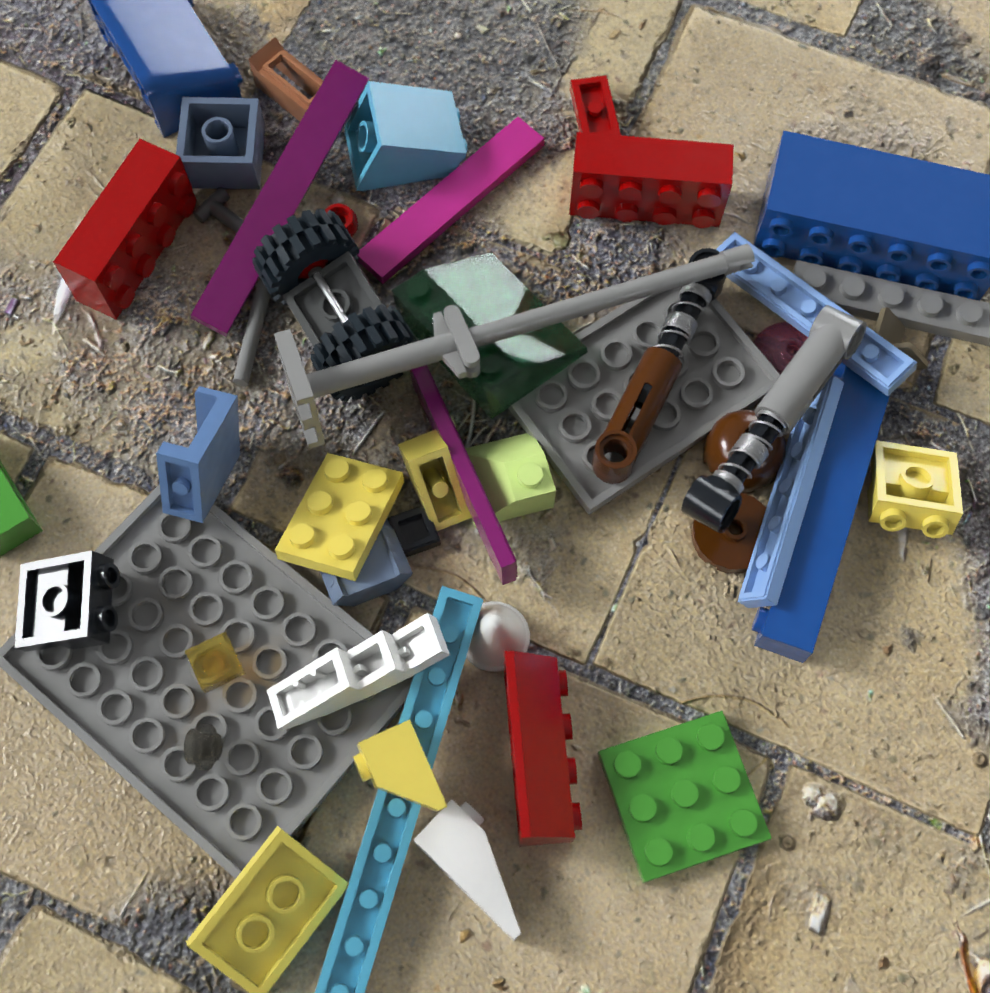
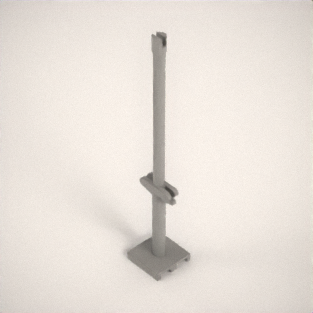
M744 244L721 251L718 255L472 328L467 327L459 307L449 305L444 309V317L441 311L433 314L434 337L309 374L305 372L291 329L274 333V338L280 352L279 357L286 376V383L308 448L311 449L325 444L315 398L441 360L459 379L465 377L475 378L480 374L478 347L718 275H729L754 267L751 262L755 261V257L750 245Z

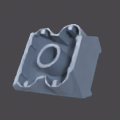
M386 519L356 581L320 571L332 604L335 606L353 607L397 590L413 575L398 537L390 526L388 519Z

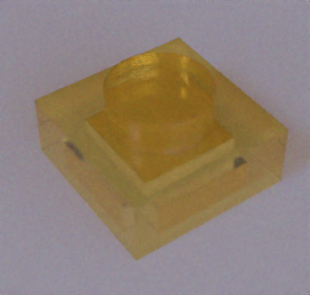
M226 631L185 650L204 693L246 674Z

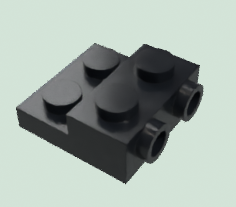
M91 550L21 564L14 648L29 652L59 646L74 650L110 644V631H114L118 625V615L112 606V589L117 588L120 583V573L114 564V559Z

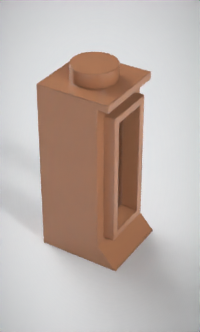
M274 37L249 58L255 86L298 121H301L323 80L288 53L277 38ZM276 66L279 71L312 96V98L308 99L272 69Z

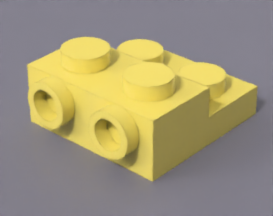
M876 440L871 457L872 481L867 491L868 521L880 523L883 529L892 532L902 530L905 527L922 530L923 534L930 538H941L946 534L953 535L963 515L957 453Z

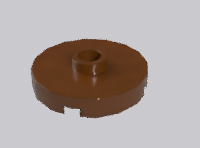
M740 493L742 503L735 519L731 523V525L739 527L741 530L740 535H733L728 529L719 534L696 520H693L691 525L692 544L698 556L705 563H710L712 566L717 567V570L724 573L747 572L767 508L755 497L745 493Z

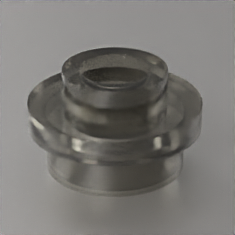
M201 724L197 729L192 728L187 732L184 740V757L189 765H195L199 770H210L222 755L223 741L221 735L217 733L212 724Z

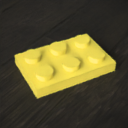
M327 453L275 548L278 560L356 581L404 484L403 472Z
M277 826L188 938L186 944L247 992L268 993L345 892L348 882Z

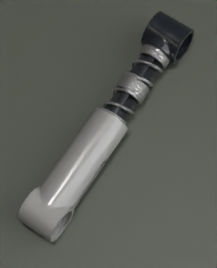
M826 305L819 312L812 324L809 337L755 408L754 412L758 420L752 421L749 424V432L742 434L738 441H736L732 450L728 453L729 460L726 463L720 464L718 470H715L713 475L708 477L701 475L691 485L682 503L681 511L719 534L727 530L740 509L742 503L740 493L744 490V481L752 479V470L760 468L769 455L768 451L773 450L771 444L776 437H782L791 433L843 359L848 360L856 352L864 337L867 327L866 322L829 305Z

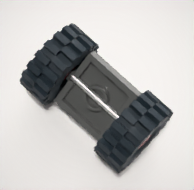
M317 209L314 214H312L311 210L302 211V216L299 218L292 215L286 218L287 224L281 226L278 223L272 228L274 233L271 236L264 235L260 240L263 246H256L254 251L256 257L252 258L254 268L274 301L278 304L282 302L283 305L289 306L314 347L311 361L316 371L418 341L399 310H396L391 305L387 308L380 300L358 265L359 257L357 254L360 253L359 248L335 212L329 210L326 213L324 209ZM403 372L334 392L331 395L336 400L340 398L341 401H348L351 397L353 400H358L365 393L370 396L376 392L377 388L381 386L385 388L391 385L389 381L393 378L399 379Z

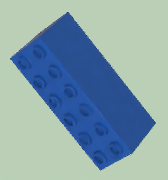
M783 130L768 174L753 245L771 258L782 257L980 301L990 287V175Z

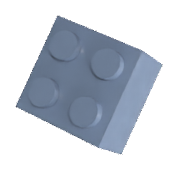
M182 97L176 155L181 157L192 188L260 189L266 125L259 98Z

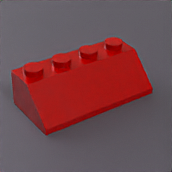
M505 651L504 681L519 847L573 842L575 831L582 830V815L580 803H572L570 785L577 784V768L575 757L567 758L565 740H573L571 714H563L561 697L568 696L566 670H558L557 657L520 651Z

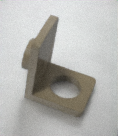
M888 307L881 308L874 332L917 362L916 370L927 369L929 362L910 342L901 343L905 332L903 323Z

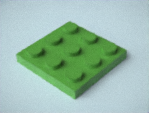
M723 711L598 751V757L642 883L772 839Z

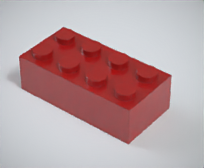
M577 132L569 215L580 216L585 219H594L596 217L612 218L622 222L648 221L660 225L684 224L693 225L697 228L720 227L732 188L734 144Z
M139 139L53 261L77 302L117 320L123 309H127L131 305L135 297V291L143 279L148 278L152 274L156 260L164 248L172 244L176 230L184 218H188L194 211L196 197L181 157L145 140Z

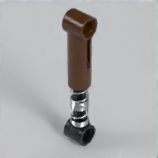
M711 248L700 249L690 257L689 263L718 255L719 251ZM722 274L682 286L679 293L680 301L672 306V312L668 314L662 326V331L658 334V344L645 350L604 433L596 442L592 466L596 476L603 482L610 484L621 483L631 475L640 451L682 369V362L678 357L684 356L682 349L685 344L691 342L698 327L696 321L699 315H703L705 313L703 308L707 307L711 301L717 299L721 294L727 275ZM636 408H638L640 412L628 434L625 430ZM608 452H616L622 455L625 460L611 462L604 455Z

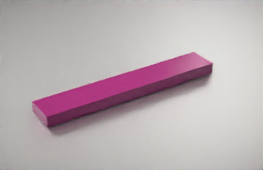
M520 117L515 118L359 250L360 253L357 254L359 257L358 262L384 284L544 147L545 138Z

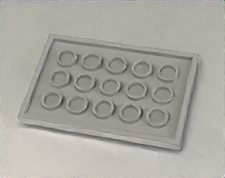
M682 286L621 305L495 385L497 395L525 432L538 441L547 461L588 515L704 440L715 422L727 413L741 409L749 410L761 402L780 376L778 371L717 299L711 301L707 307L703 308L705 311L703 315H699L696 321L698 323L697 330L691 342L684 345L682 349L684 356L678 357L682 362V369L640 451L631 475L621 483H606L596 476L592 466L595 445L598 438L604 433L645 350L658 344V334L662 331V326L668 314L672 312V306L680 301L679 293ZM636 408L625 430L626 433L629 434L640 409ZM608 452L604 455L611 462L625 460L622 455L616 452Z

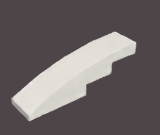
M426 613L393 634L381 630L347 652L336 647L269 688L267 692L278 729L286 730L359 702L412 677L450 656L437 618Z

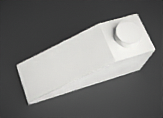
M451 799L447 803L448 807L443 808L417 835L414 842L485 914L515 941L521 934L487 835L480 827L485 820L466 801L459 806Z

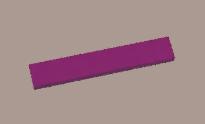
M425 365L411 369L412 385L432 429H436L448 446L465 503L502 585L513 582L518 577L517 560L429 368Z

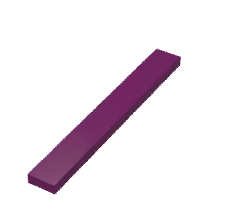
M338 60L334 61L192 311L191 319L227 337L260 278L252 263V258L256 257L254 254L256 246H263L260 240L265 234L271 236L274 233L272 230L274 226L278 223L281 226L287 224L286 218L295 215L369 81L368 77Z

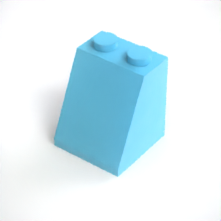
M368 81L344 128L356 191H367L447 177L459 166L466 157L467 142L462 136L459 123L460 112L455 106L452 91Z

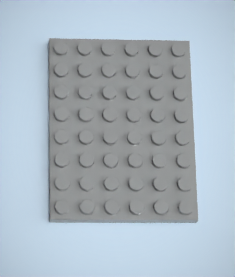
M159 484L95 550L97 553L114 559V564L120 573V583L117 588L112 589V606L118 615V625L114 631H110V644L74 650L59 646L25 652L14 648V633L0 648V667L236 879L277 826L292 838L355 765L353 756L360 753L357 747L358 742L383 732L402 710L413 676L328 715L286 730L278 729L267 690L336 647L347 652L373 636V634L338 605H333L331 599L286 562L278 560L275 553L215 504L211 507L203 523L163 513Z

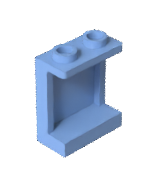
M200 386L195 392L197 434L189 448L163 441L156 456L163 513L203 523L240 456L238 396Z

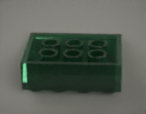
M492 252L425 268L392 289L397 310H399L407 325L419 340L434 337L433 314L441 311L444 317V309L449 305L459 307L468 328L545 306ZM561 322L478 347L480 374L475 378L465 377L459 379L443 360L439 362L486 414L493 419L588 353V350Z

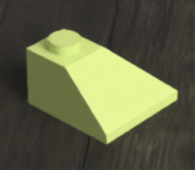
M524 433L465 448L499 522L554 508L556 488L545 453L535 438Z

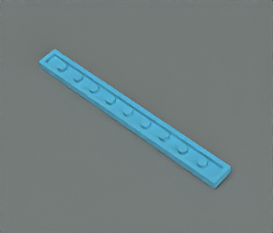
M442 586L432 615L437 618L450 656L413 675L398 723L401 724L407 720L411 721L431 770L484 600ZM380 789L377 790L314 993H365L421 805Z

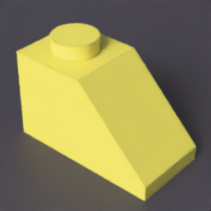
M436 429L399 443L398 447L421 506L423 505L428 519L434 522L436 530L440 531L472 518L465 503L448 446Z
M410 720L358 742L357 747L360 753L354 755L353 760L363 782L371 779L375 788L434 811L448 807Z

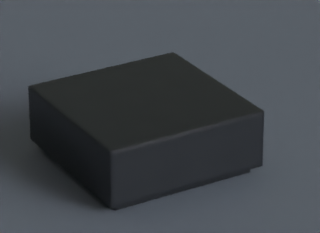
M423 505L387 518L398 537L406 558L441 545L434 522L428 519Z

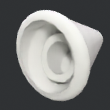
M490 601L482 603L466 656L467 660L477 668L487 672L504 671L505 651L527 652L530 631L524 616L516 608L503 602Z

